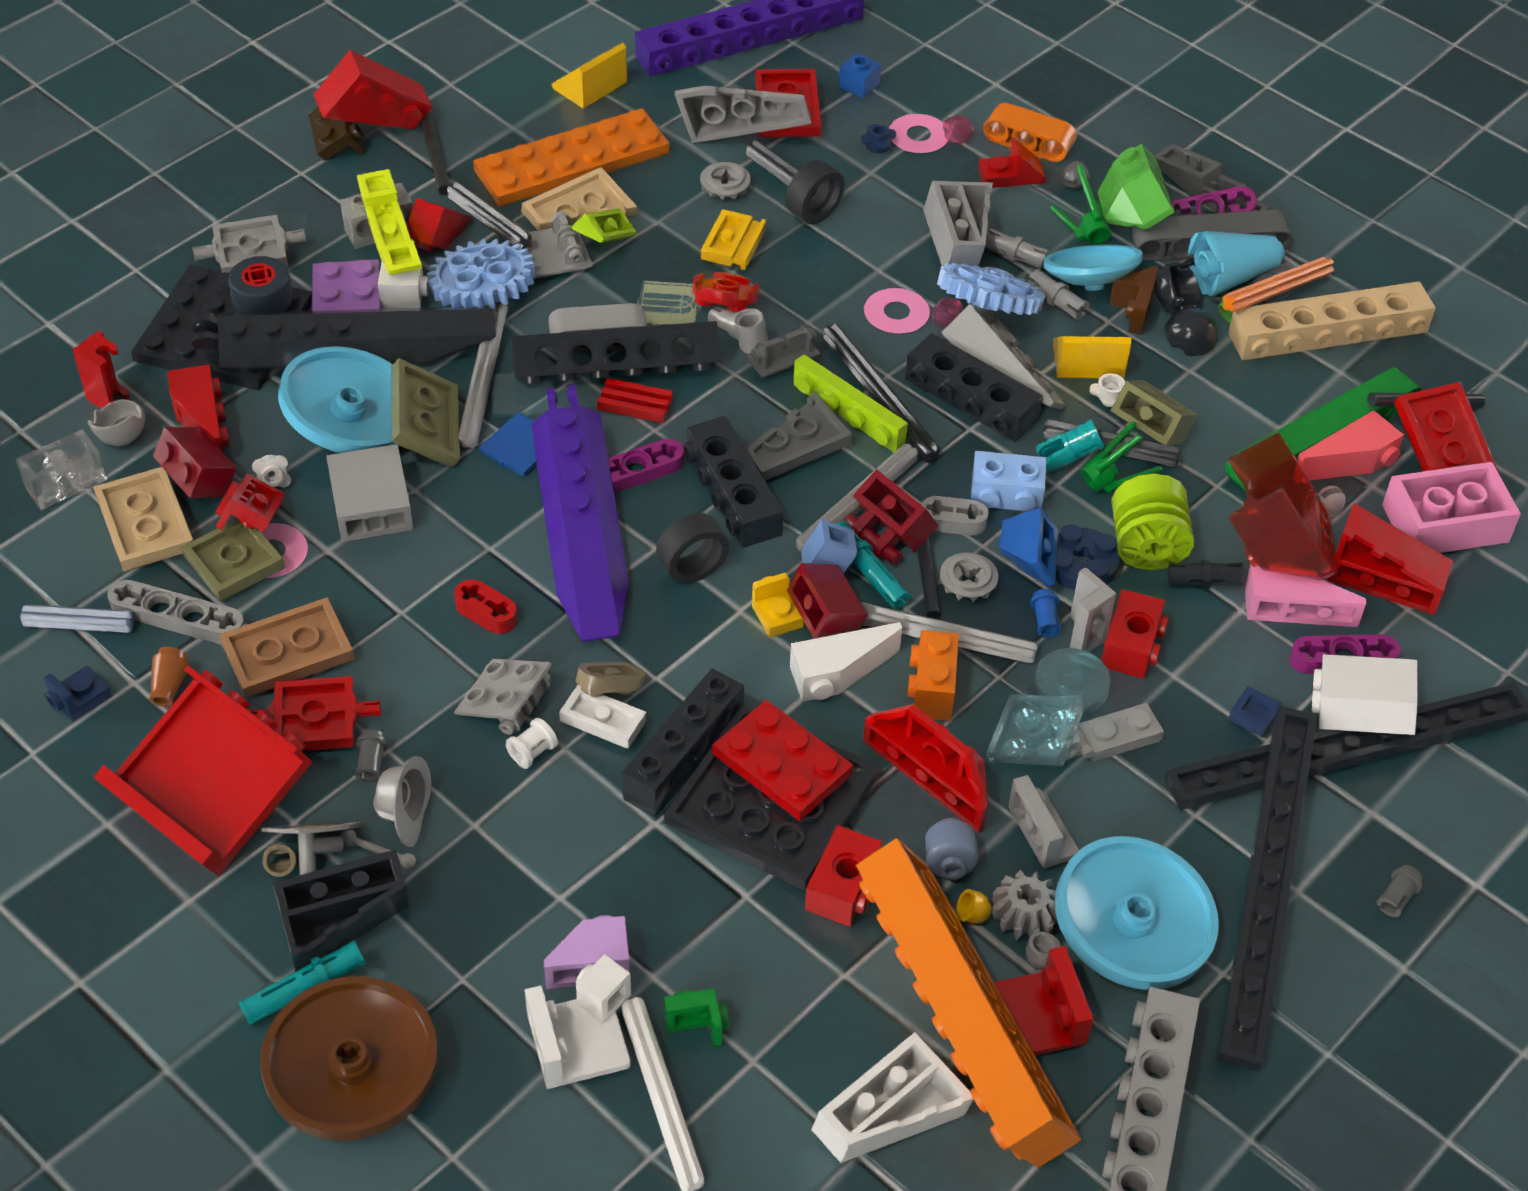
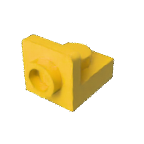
M787 573L767 576L753 583L752 607L769 638L803 628L804 625L801 615L787 592L790 584Z

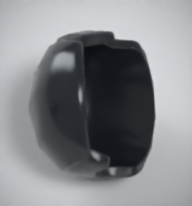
M1179 262L1161 267L1156 274L1154 286L1155 295L1160 304L1173 313L1186 307L1197 308L1200 304L1201 296L1193 271L1190 268H1177L1180 265Z
M1183 308L1173 313L1165 324V334L1171 347L1180 345L1187 356L1204 355L1213 350L1218 341L1217 326L1214 319L1208 312L1199 308Z

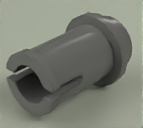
M368 729L363 731L362 735L358 737L357 747L360 750L358 766L355 772L357 779L364 782H376L379 780L383 752L388 748V741L385 739L386 736L383 732Z
M1403 865L1392 872L1391 883L1377 900V906H1381L1380 910L1386 915L1399 917L1412 895L1419 893L1423 887L1422 874L1416 868L1409 865Z

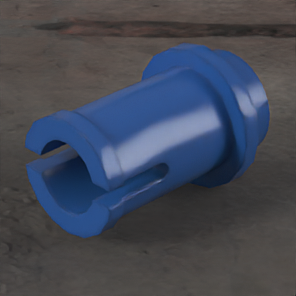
M1051 589L1036 591L1030 601L1031 609L1036 613L1038 635H1041L1043 638H1053L1062 631L1057 611L1060 604L1059 597Z

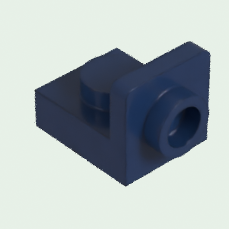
M88 665L61 682L52 673L44 677L48 692L44 694L47 702L55 712L58 713L62 710L72 721H75L112 697L110 688Z

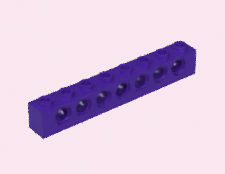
M753 0L636 31L635 56L651 77L863 19L864 0Z

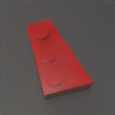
M349 50L313 94L324 119L415 129L433 108L421 83L352 50Z
M1353 503L1327 581L1435 615L1453 561Z

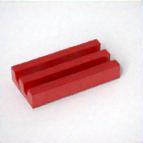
M607 378L605 388L603 387L601 391V397L597 400V410L664 423L673 401V391Z

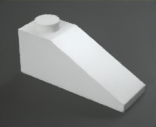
M381 263L378 279L381 309L421 308L423 297H428L429 278L423 276L422 269L388 275L383 263Z
M897 622L791 643L790 669L802 702L814 699L822 700L830 696L839 695L900 651L901 623Z

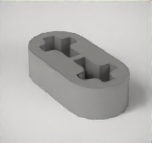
M931 496L926 498L921 504L939 525L934 532L971 536L981 534L986 530L989 512L985 504L980 501ZM933 512H939L940 516L933 515ZM975 516V520L968 519V517Z

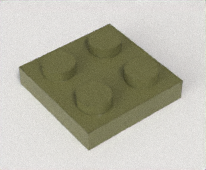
M238 519L226 524L223 530L216 529L182 546L183 555L219 601L285 568L282 556L259 529L244 526Z

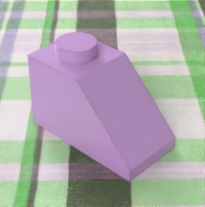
M603 915L594 919L582 920L544 959L546 989L575 987L580 972L587 965H594L604 954L630 973L625 916L612 917Z

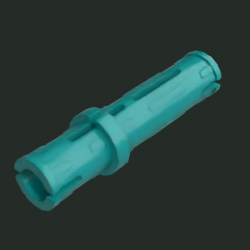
M846 521L837 523V525L853 530ZM854 532L857 555L850 565L852 567L855 566L864 575L867 581L885 599L891 609L900 610L909 603L908 599H911V594L875 556L870 543L859 538Z
M351 941L339 950L320 959L318 956L311 959L312 963L301 970L269 985L254 995L238 1001L249 1025L252 1026L254 1023L264 1019V1017L281 1010L305 990L322 982L341 978V976L366 965L355 941Z

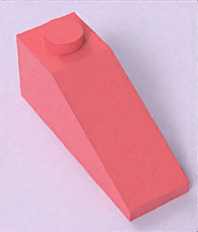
M1373 410L1300 453L1293 479L1297 482L1371 474L1383 466H1391L1400 456L1401 451L1399 449L1404 434Z

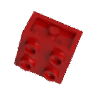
M1065 946L1049 949L1046 965L1041 968V972L994 982L1035 1056L1087 1044L1093 1016Z

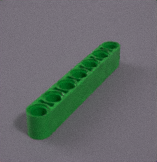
M1390 368L1241 449L1228 460L1224 472L1247 494L1251 496L1256 495L1294 474L1300 453L1374 410L1386 421L1399 415L1396 407L1369 406L1367 403L1369 393H1414L1422 391V388L1398 368Z

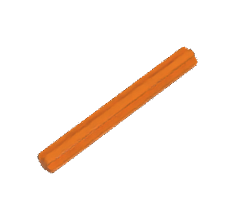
M1321 257L1227 293L1222 298L1224 301L1222 307L1225 311L1230 310L1234 313L1328 276L1334 271L1332 266L1334 261L1331 258Z

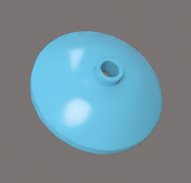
M1124 245L1080 246L1063 249L1047 255L1044 258V268L1051 275L1069 284L1085 286V290L1097 291L1104 289V284L1112 283L1135 270L1143 261V254L1140 249Z

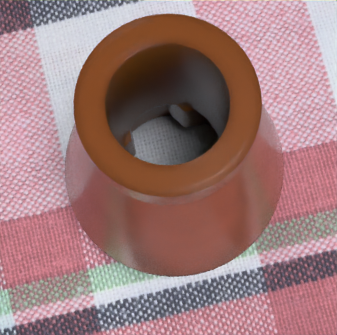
M162 647L152 657L151 694L149 697L151 703L163 707L172 705L173 699L187 674L184 669L190 666L188 662L189 656L183 650L174 647Z

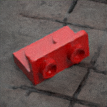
M247 473L240 484L233 481L216 509L215 513L221 516L216 528L223 530L227 521L233 515L244 526L264 532L285 493Z

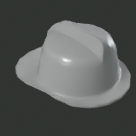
M417 756L408 759L404 765L390 767L381 774L373 801L375 811L380 818L395 823L398 837L406 847H413L418 841L424 812L431 792L429 767L422 757Z

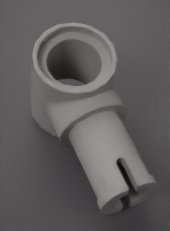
M716 305L715 309H711L708 314V321H717V328L728 331L729 336L737 339L740 349L744 353H751V349H754L757 343L769 341L763 314L757 309H745L734 313L720 305Z

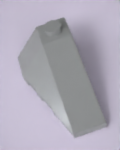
M700 86L675 91V97L692 143L811 124L812 121L804 95L714 86Z
M969 304L941 332L949 343L1043 395L1042 403L1059 410L1066 406L1048 380L1037 371L1033 373L1031 368L1035 363L1030 356L1025 355L1017 348L1020 343L994 312Z

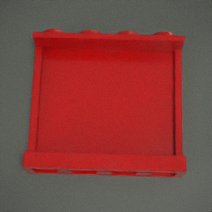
M187 666L184 670L194 680L115 773L103 765L93 778L201 865L219 877L313 762L302 753L306 745L288 731L283 736L275 732L274 730L278 726L275 721L260 710L255 716L250 713L247 708L251 704L233 689L228 695L221 691L220 688L224 683L205 669L200 675L190 666Z

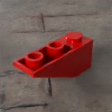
M209 365L167 371L170 396L176 420L183 427H200L224 453V448L230 447L227 426L220 427V423L226 422L223 401H216V399L223 398L219 377L212 378Z

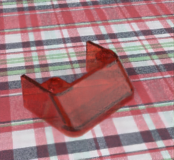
M1278 432L1228 458L1230 465L1244 485L1247 500L1243 502L1244 507L1229 514V519L1246 545L1244 551L1250 564L1253 567L1259 565L1263 571L1324 580L1337 574L1333 526L1330 515L1281 433Z

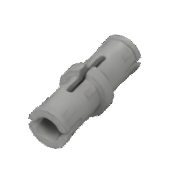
M992 228L987 232L985 249L1003 254L1008 257L1009 261L1014 263L1017 260L1040 270L1044 269V258L1050 254L1049 250L1031 245L1020 236L1014 238Z
M1036 269L1031 273L1029 277L1035 280V282L1027 280V283L1035 284L1034 287L1041 288V291L1045 292L1044 296L1050 306H1058L1077 321L1087 314L1081 308L1089 310V302L1084 301L1071 292L1067 284L1055 281L1040 269Z

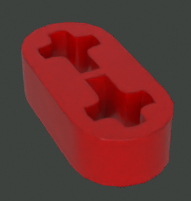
M466 580L456 586L454 590L455 606L457 611L463 616L496 634L507 633L517 625L516 605L510 598L478 580Z

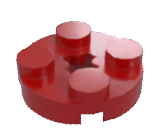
M714 272L713 279H704L705 273L697 274L693 278L692 293L695 295V303L698 305L713 306L714 304L727 306L729 311L740 312L747 309V305L754 304L758 300L759 285L755 283L753 287L749 286L750 279L744 276Z

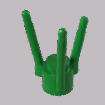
M1078 164L1079 178L1091 212L1086 213L1081 218V224L1078 227L1056 205H1051L1050 209L1075 233L1078 241L1086 239L1090 245H1099L1110 237L1111 231L1104 218L1100 202H1095L1083 165Z
M1135 421L1130 422L1093 459L1085 463V467L1081 469L1085 482L1094 492L1103 489L1106 494H1109L1125 481L1134 477L1162 472V467L1158 466L1117 480L1114 479V476L1118 474L1114 462L1142 440V436L1136 435L1110 456L1108 455L1137 426Z

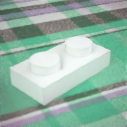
M579 685L574 689L559 712L561 722L627 749L630 748L646 723L645 711L605 695L596 697L585 694L581 691V686Z

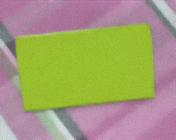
M621 208L585 213L571 227L573 230L600 243L635 237L637 235V231Z

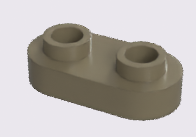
M625 662L582 663L579 665L575 682L581 686L582 692L591 696L600 697L604 693L613 692L622 695H632L634 691L642 689L646 672L638 666Z

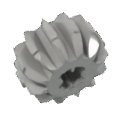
M1021 870L1015 875V879L1005 875L1001 881V886L994 890L992 898L994 902L992 910L993 919L1001 921L1000 927L1002 932L1014 930V936L1017 941L1022 934H1028L1030 937L1034 933H1050L1053 930L1054 924H1057V917L1055 912V890H1053L1052 879L1040 881L1037 871L1031 877H1026Z

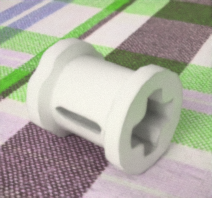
M540 718L532 720L530 728L518 737H510L506 740V748L511 758L524 769L529 768L533 763V759L544 750H552L558 745L554 731Z

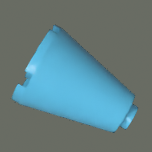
M1202 231L1195 233L1191 238L1188 255H1194L1195 265L1189 266L1197 279L1200 294L1215 296L1278 268L1284 258V247L1274 236Z

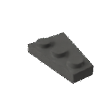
M814 392L807 398V404L799 410L796 408L787 415V420L778 428L769 429L747 447L746 450L766 481L852 444V434L820 396Z

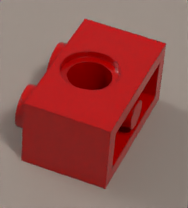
M1121 589L1106 638L1100 664L1101 668L1144 679L1148 664L1155 666L1161 644L1154 643L1156 637H1164L1169 617L1162 615L1165 600Z
M837 825L806 887L805 910L851 927L856 914L860 913L863 915L869 903V900L860 888L859 882L863 878L856 865L881 849L882 841ZM842 876H851L853 878H844Z

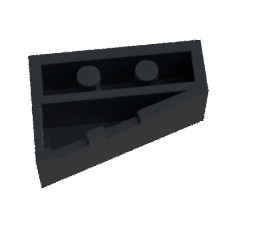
M396 849L273 882L295 972L311 964V959L318 956L320 959L339 950L409 906L407 886Z

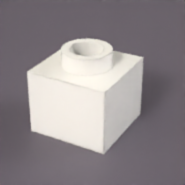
M604 954L594 965H587L578 975L576 980L577 1005L603 1024L631 996L630 973Z

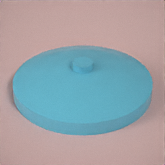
M322 347L302 353L287 365L282 374L278 390V401L281 411L289 424L299 434L314 444L334 452L344 453L395 445L396 443L392 442V364L369 352L348 347Z
M1129 836L1099 839L1080 849L1070 859L1057 883L1055 912L1065 940L1087 966L1115 983L1143 990H1149V987L1166 989L1176 986L1195 975L1207 961L1215 947L1219 928L1218 912L1208 886L1187 861L1160 844Z

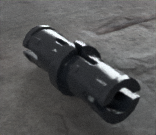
M1202 560L1201 563L1193 564L1169 563L1168 585L1201 586L1202 589H1210L1211 586L1219 585L1243 586V562L1211 563L1210 560Z

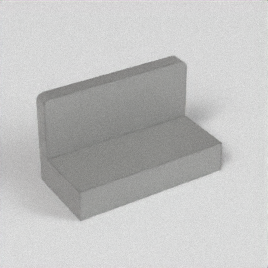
M1086 567L1078 573L1070 614L1071 619L1075 623L1069 650L1079 659L1106 642L1116 593Z

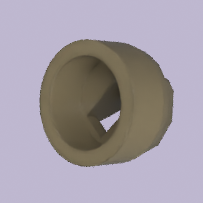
M273 843L263 853L264 869L272 876H285L295 867V852L286 843ZM289 852L290 858L269 862L268 856Z

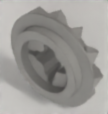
M714 163L706 167L700 175L702 191L708 192L710 197L720 196L721 200L725 197H730L735 200L737 194H746L747 188L750 187V174L744 167L735 163ZM725 178H728V183L722 184Z
M968 552L959 553L949 557L942 564L940 583L944 584L946 593L956 594L958 601L962 597H969L974 603L980 596L987 599L990 592L996 590L998 571L995 565L982 555ZM965 575L968 578L974 576L975 582H972L969 579L962 581V576Z

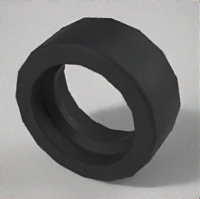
M813 160L806 163L797 171L787 188L785 197L787 209L807 224L815 225L822 222L839 205L844 193V176L822 160ZM820 185L818 191H817L816 194L813 196V198L810 200V198H811L813 192H814V191L816 190V188Z
M693 513L681 517L661 534L656 545V556L673 580L679 583H694L705 579L722 565L729 553L730 542L713 517L705 513ZM706 539L698 550L680 558L681 554L690 545Z

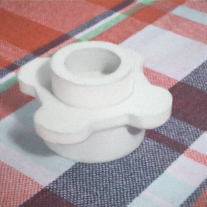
M1104 374L1099 378L1098 384L1094 383L1090 386V393L1098 396L1104 406L1113 407L1125 384V380L1117 374Z
M266 455L253 462L252 470L256 472L257 479L272 487L280 486L285 488L291 483V477L286 473L288 461L284 456ZM270 471L275 472V474L272 476H270L268 473Z

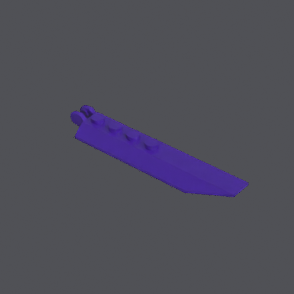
M573 384L567 385V397L571 407L557 409L558 401L554 387L546 388L549 410H546L531 424L556 595L581 641L588 642L620 636L629 588V578L601 415L578 404L576 385Z

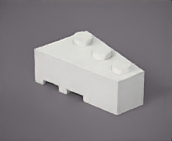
M914 1032L822 1108L811 1130L839 1162L842 1163L963 1117L974 1099L964 1084Z

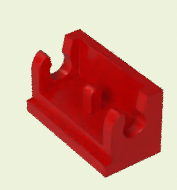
M98 330L72 349L88 401L102 409L107 404L114 402L112 396L115 395L122 396L125 400H130L128 390L117 382L110 353L115 356L118 355L117 346L105 338L104 333Z

